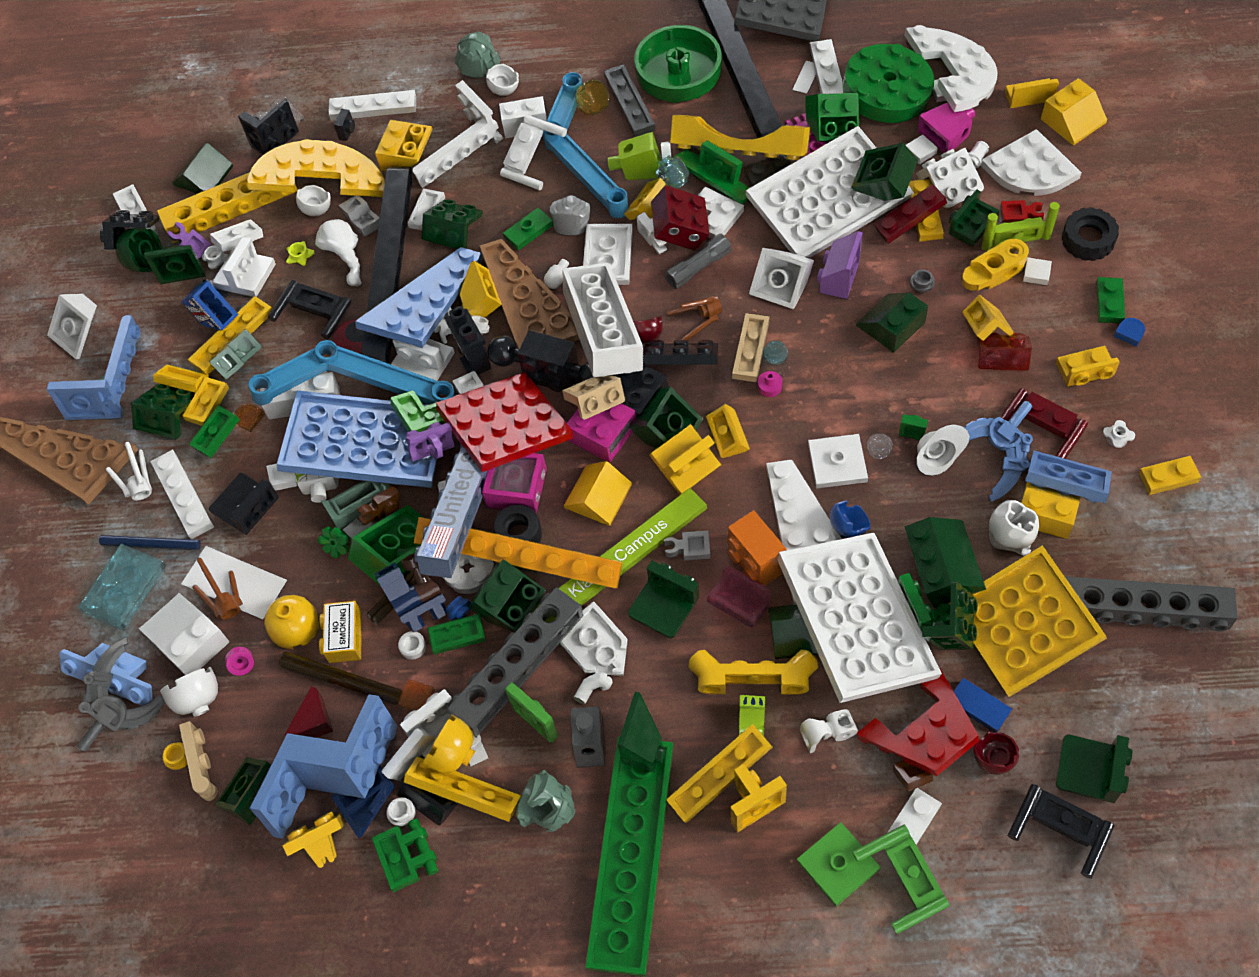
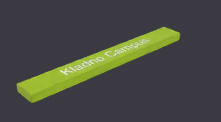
M689 488L600 557L623 562L621 576L664 543L665 538L673 536L707 509V504ZM570 579L558 589L582 606L607 586ZM540 603L535 606L532 613L540 606ZM548 617L544 622L551 623L556 620V617Z

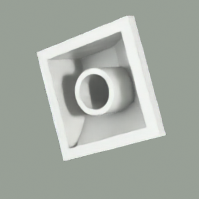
M762 248L749 294L794 309L807 285L814 260L789 252Z
M84 294L59 295L47 335L72 357L80 359L97 305Z

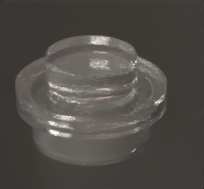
M884 434L872 435L867 441V451L874 458L882 459L892 451V441Z

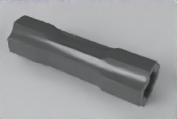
M718 234L691 256L677 262L664 271L668 284L674 289H678L691 280L693 275L731 252L729 240L723 234Z

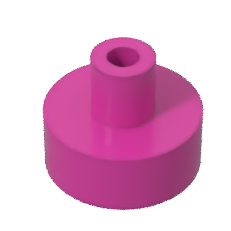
M766 371L758 377V391L761 395L774 397L781 392L782 378L778 373Z
M235 647L226 654L225 663L231 674L241 676L251 671L254 659L249 649Z

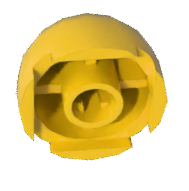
M285 595L269 605L264 617V626L268 636L277 646L285 649H294L293 647L308 644L316 636L319 629L318 613L315 607L304 597Z
M451 714L422 764L440 773L454 772L461 764L467 766L476 752L471 749L474 737L470 727L464 721Z

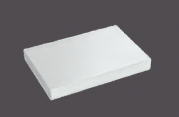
M586 224L583 266L609 263L618 285H629L632 224Z

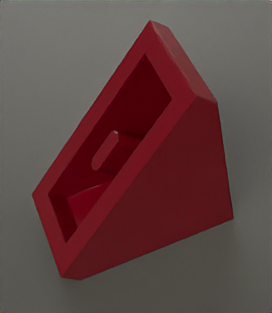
M310 687L284 734L285 736L288 733L318 738L333 732L324 699L315 687Z

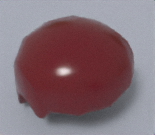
M662 316L633 321L642 343H649L651 340L658 339L663 331Z
M988 731L974 745V758L979 767L988 774H1005L1012 770L1019 761V747L1014 739L1005 733H992Z

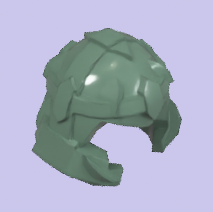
M477 31L474 33L469 32L460 39L454 63L462 71L461 74L473 78H482L487 75L488 69L500 63L501 58L498 51L495 52L490 37Z
M544 769L539 774L534 773L527 782L517 806L516 817L520 821L521 826L526 827L535 822L546 829L547 832H553L561 828L565 823L568 824L573 819L576 810L574 809V802L571 797V789L567 785L563 786L558 783Z

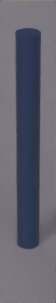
M101 535L99 537L100 545L193 550H199L201 546L200 540L113 535Z

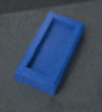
M965 678L961 680L954 690L967 716L994 733L999 731L1012 711V708Z

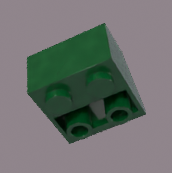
M502 559L494 566L467 607L474 613L479 614L488 623L511 632H516L522 626L524 618L533 611L546 589Z

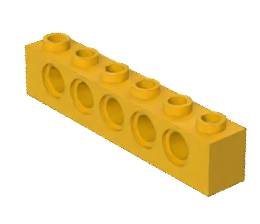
M249 173L157 210L167 233L168 231L175 235L180 233V230L175 227L176 222L181 223L188 234L192 229L199 233L295 193L298 190L296 185L294 192L248 190Z

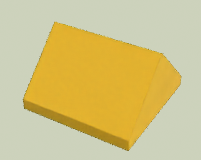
M607 461L588 464L585 466L566 500L564 508L610 526L630 490L632 482Z

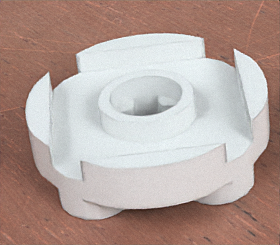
M460 554L452 578H443L446 584L458 593H475L494 568V563L492 560ZM467 563L474 565L468 573H465L464 569H462V566Z

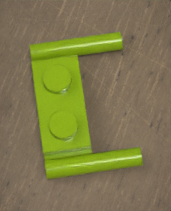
M1052 202L1050 204L1046 221L1044 222L1039 217L996 225L998 216L995 213L989 214L981 246L982 250L988 251L991 247H995L1008 239H1018L1023 242L1040 240V238L1049 240L1059 211V203Z

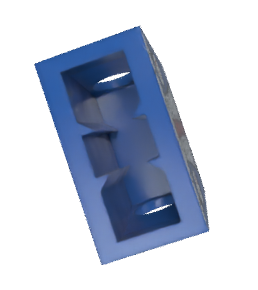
M209 281L197 285L181 301L201 325L217 330H223L238 315Z

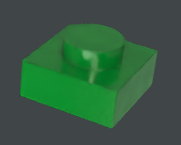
M903 414L899 436L920 440L926 434L928 420L917 415Z

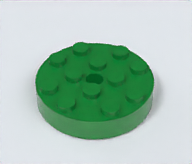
M672 25L655 30L639 43L635 51V73L639 85L649 95L660 100L677 103L698 99L709 92L717 84L721 76L722 55L717 40L708 32L694 26Z
M876 44L862 48L850 58L846 66L842 88L843 93H858L859 113L879 122L899 123L917 117L926 109L934 87V75L931 67L920 54L900 44Z

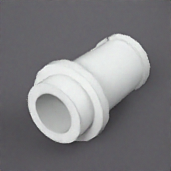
M978 141L971 152L968 153L975 168L981 165L982 158L989 151L988 144L983 141Z

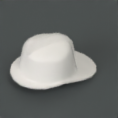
M948 425L937 431L925 434L917 446V466L919 470L926 475L932 476L946 471L969 443L968 431L959 425Z

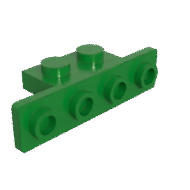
M708 140L702 143L700 156L685 149L673 157L674 163L729 196L734 201L743 204L749 200L746 197V190L750 187L739 181L743 162Z

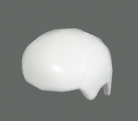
M497 64L488 69L486 83L493 93L499 96H508L516 90L519 83V75L511 67L505 64Z
M316 185L305 186L297 191V206L306 215L320 216L330 206V193Z

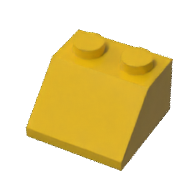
M1079 78L1045 100L1041 120L1073 146L1107 122L1095 90Z
M1027 482L1021 503L1037 514L1039 519L1038 531L1068 539L1075 522L1080 496L1073 494L1064 495L1055 489L1048 487L1039 488Z

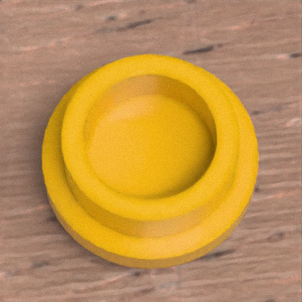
M181 742L169 744L163 752V762L169 769L179 770L187 765L184 746Z

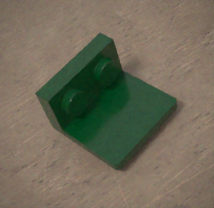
M156 384L131 403L133 429L174 440L178 439L181 436L180 414L187 409L195 392Z
M951 582L950 623L938 621L933 622L932 626H923L922 637L940 650L973 649V641L977 639V628L974 624V614L978 610L976 597L959 582Z

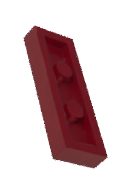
M931 184L875 223L874 226L889 244L947 204L946 197L934 184Z

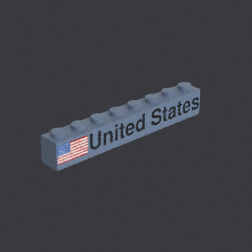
M462 444L460 445L461 450L459 454L454 456L452 471L447 473L446 486L440 490L437 508L432 509L431 522L429 527L424 529L422 544L417 546L415 551V562H418L420 574L452 578L483 497L482 491L487 471L481 472Z

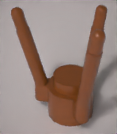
M716 295L683 303L680 305V308L666 313L667 316L698 309L701 317L708 318L681 340L691 339L710 323L718 320L717 315L722 313V305Z
M198 558L197 562L216 594L215 604L197 585H193L192 588L213 610L217 618L221 617V619L227 620L236 616L240 612L239 606L243 602L239 597L234 572L229 571L233 595H230L228 592L221 593L202 558Z

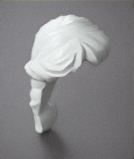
M343 220L326 221L319 227L315 245L319 249L329 250L339 255L350 268V272L346 276L347 283L350 286H360L362 284L360 264L353 250L357 245L358 235Z

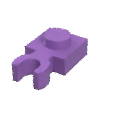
M176 222L175 227L180 230V233L175 235L168 231L167 236L173 241H180V245H191L199 260L204 251L211 246V243L193 229L188 234L185 232V227L181 223Z

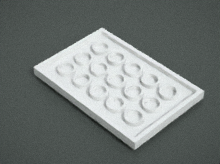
M857 126L746 190V197L791 253L811 258L831 246L833 241L853 233L907 201L914 192L908 186L904 198L883 201L854 191L851 188L865 151L876 148L860 127Z
M875 533L779 552L777 561L840 703L935 680L940 677L942 673L926 640L922 637V631Z

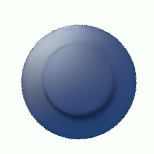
M461 596L455 598L446 608V612L449 614L448 618L451 621L456 618H464L470 611V608L467 607L470 601L467 598L463 599Z

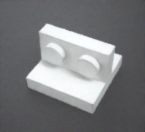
M242 237L239 244L235 246L234 250L232 249L212 281L215 289L257 297L276 263L274 258L257 255L252 239Z
M393 339L397 356L391 365L438 381L455 352L453 347L428 339L423 348Z

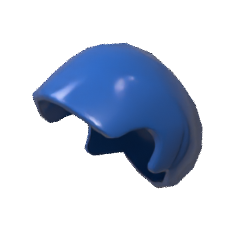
M845 500L831 507L830 523L840 536L844 538L860 536L870 529V520L859 505L848 507L846 506L848 501Z

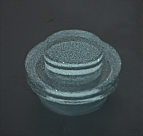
M771 341L764 348V359L770 364H781L788 357V349L780 341Z

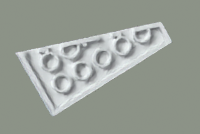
M792 460L766 463L780 540L786 549L791 550L840 540V535L832 527L830 519ZM792 595L793 605H796L795 599Z

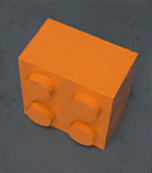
M754 510L728 527L727 553L733 563L741 565L744 569L743 573L750 583H755L761 589L783 574L777 557L779 552L787 551V549Z

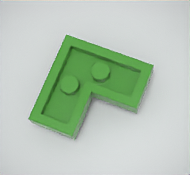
M414 390L391 397V406L408 432L428 430L430 424L439 422L441 425L446 424L436 410V403L423 406Z

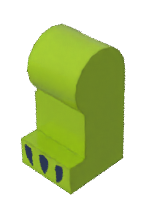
M740 695L739 735L753 724L764 736L765 696Z

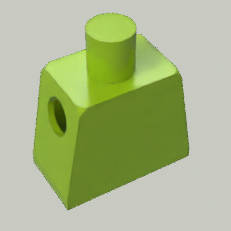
M653 132L621 141L618 144L619 155L608 157L610 171L622 169L627 180L658 179L663 174L662 159Z

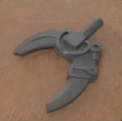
M128 637L110 646L100 656L92 672L83 678L84 683H86V689L78 709L80 712L89 713L97 719L77 745L79 749L85 752L105 726L113 731L138 728L140 724L148 723L151 717L154 718L159 713V709L165 704L163 696L158 695L151 702L141 707L127 709L125 703L120 698L108 695V687H111L113 678L111 670L117 659L125 652V646L129 644Z

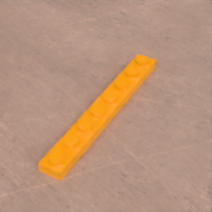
M419 517L414 543L422 544L424 529L429 527L431 519ZM470 528L461 554L496 562L504 559L514 566L611 588H618L623 562L473 528Z

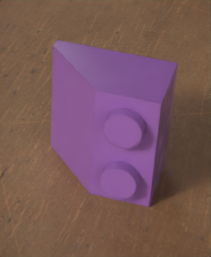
M857 231L835 240L832 243L831 249L825 251L823 259L825 267L824 269H819L817 283H820V293L848 299L860 262L863 232Z

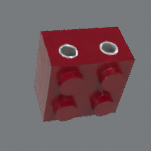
M665 185L651 201L655 239L695 251L709 236L704 197Z

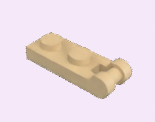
M188 721L180 724L179 727L192 788L204 800L211 801L216 798L218 790L209 779L208 769L211 768L208 755L203 752L202 747L205 744V737L201 728L197 729Z

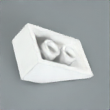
M180 593L139 628L184 675L201 669L229 643V640L221 630Z

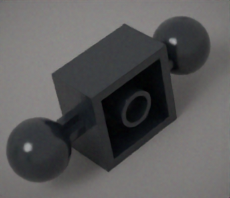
M528 330L520 348H518L514 339L505 335L495 337L488 345L487 353L492 363L500 367L509 366L514 362L520 363L522 373L525 372L535 385L548 387L555 392L571 387L575 379L581 383L593 377L588 362L582 366L578 364L575 343Z

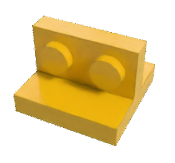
M691 424L649 455L679 495L721 466V463L709 449L715 442L709 435L702 439Z
M745 764L734 770L735 789L742 800L731 806V824L738 833L786 803L787 785L779 776L760 788L759 786L762 783L754 770L749 771Z

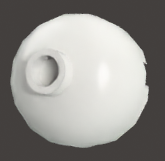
M208 667L206 671L202 668L175 680L176 686L172 689H169V686L166 685L160 690L164 701L172 711L181 715L192 713L194 717H197L209 711L208 705L215 700L218 694V683L212 668Z

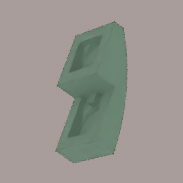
M245 328L209 362L225 379H228L262 346Z

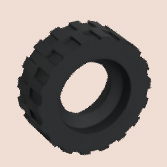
M1094 207L1081 208L1068 216L1062 232V244L1067 249L1066 251L1076 258H1081L1085 261L1103 259L1114 249L1119 235V225L1110 213H1106L1102 209H1094ZM1082 227H1092L1102 233V238L1099 241H1087L1078 235V231Z

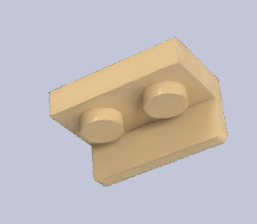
M613 375L592 377L562 390L564 400L577 405L580 418L584 420L625 401L621 380Z

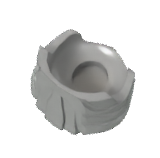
M573 195L554 201L550 206V213L555 231L563 235H579L585 232L586 224H588L590 217L589 203Z

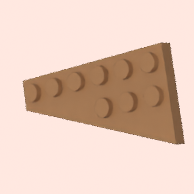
M502 239L480 245L481 253L491 274L503 312L518 348L521 347L528 330L571 342L580 340L571 313L564 308L561 301L551 290L532 274V270L518 259L516 253Z
M0 417V449L88 505L112 479L106 468L110 467L117 474L129 461L125 445L116 443L115 440L106 439L105 441L95 439L91 435L57 429L56 431L48 429L46 426H32L25 424L23 421ZM130 444L135 454L139 449L135 444Z

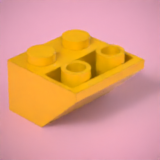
M390 120L375 152L381 171L386 172L387 167H413L416 165L432 132V126Z

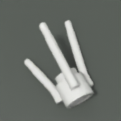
M126 442L125 447L135 475L128 478L126 486L110 467H107L106 471L123 490L125 497L131 496L135 501L142 500L152 493L144 453L141 449L138 451L141 475L129 442Z

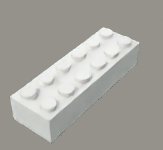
M601 263L563 268V294L593 377H606L607 375L642 371L643 345L610 264Z

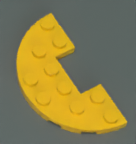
M309 139L284 144L264 154L253 165L247 182L248 190L294 192L295 176L341 179L340 195L383 197L385 185L384 178L377 166L360 152L333 141Z

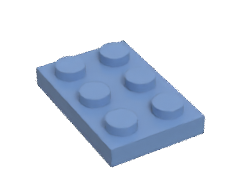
M1033 450L1026 481L1039 488L1048 487L1055 489L1064 495L1073 494L1084 497L1090 502L1106 503L1112 471Z

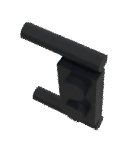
M291 280L269 313L268 318L276 322L287 303H290L293 308L330 319L321 333L323 338L329 339L350 306L351 300L347 297L342 298Z
M1031 784L1007 836L1012 840L1019 841L1029 817L1032 816V820L1086 847H1092L1081 871L1084 877L1092 879L1115 825L1042 790L1035 784Z

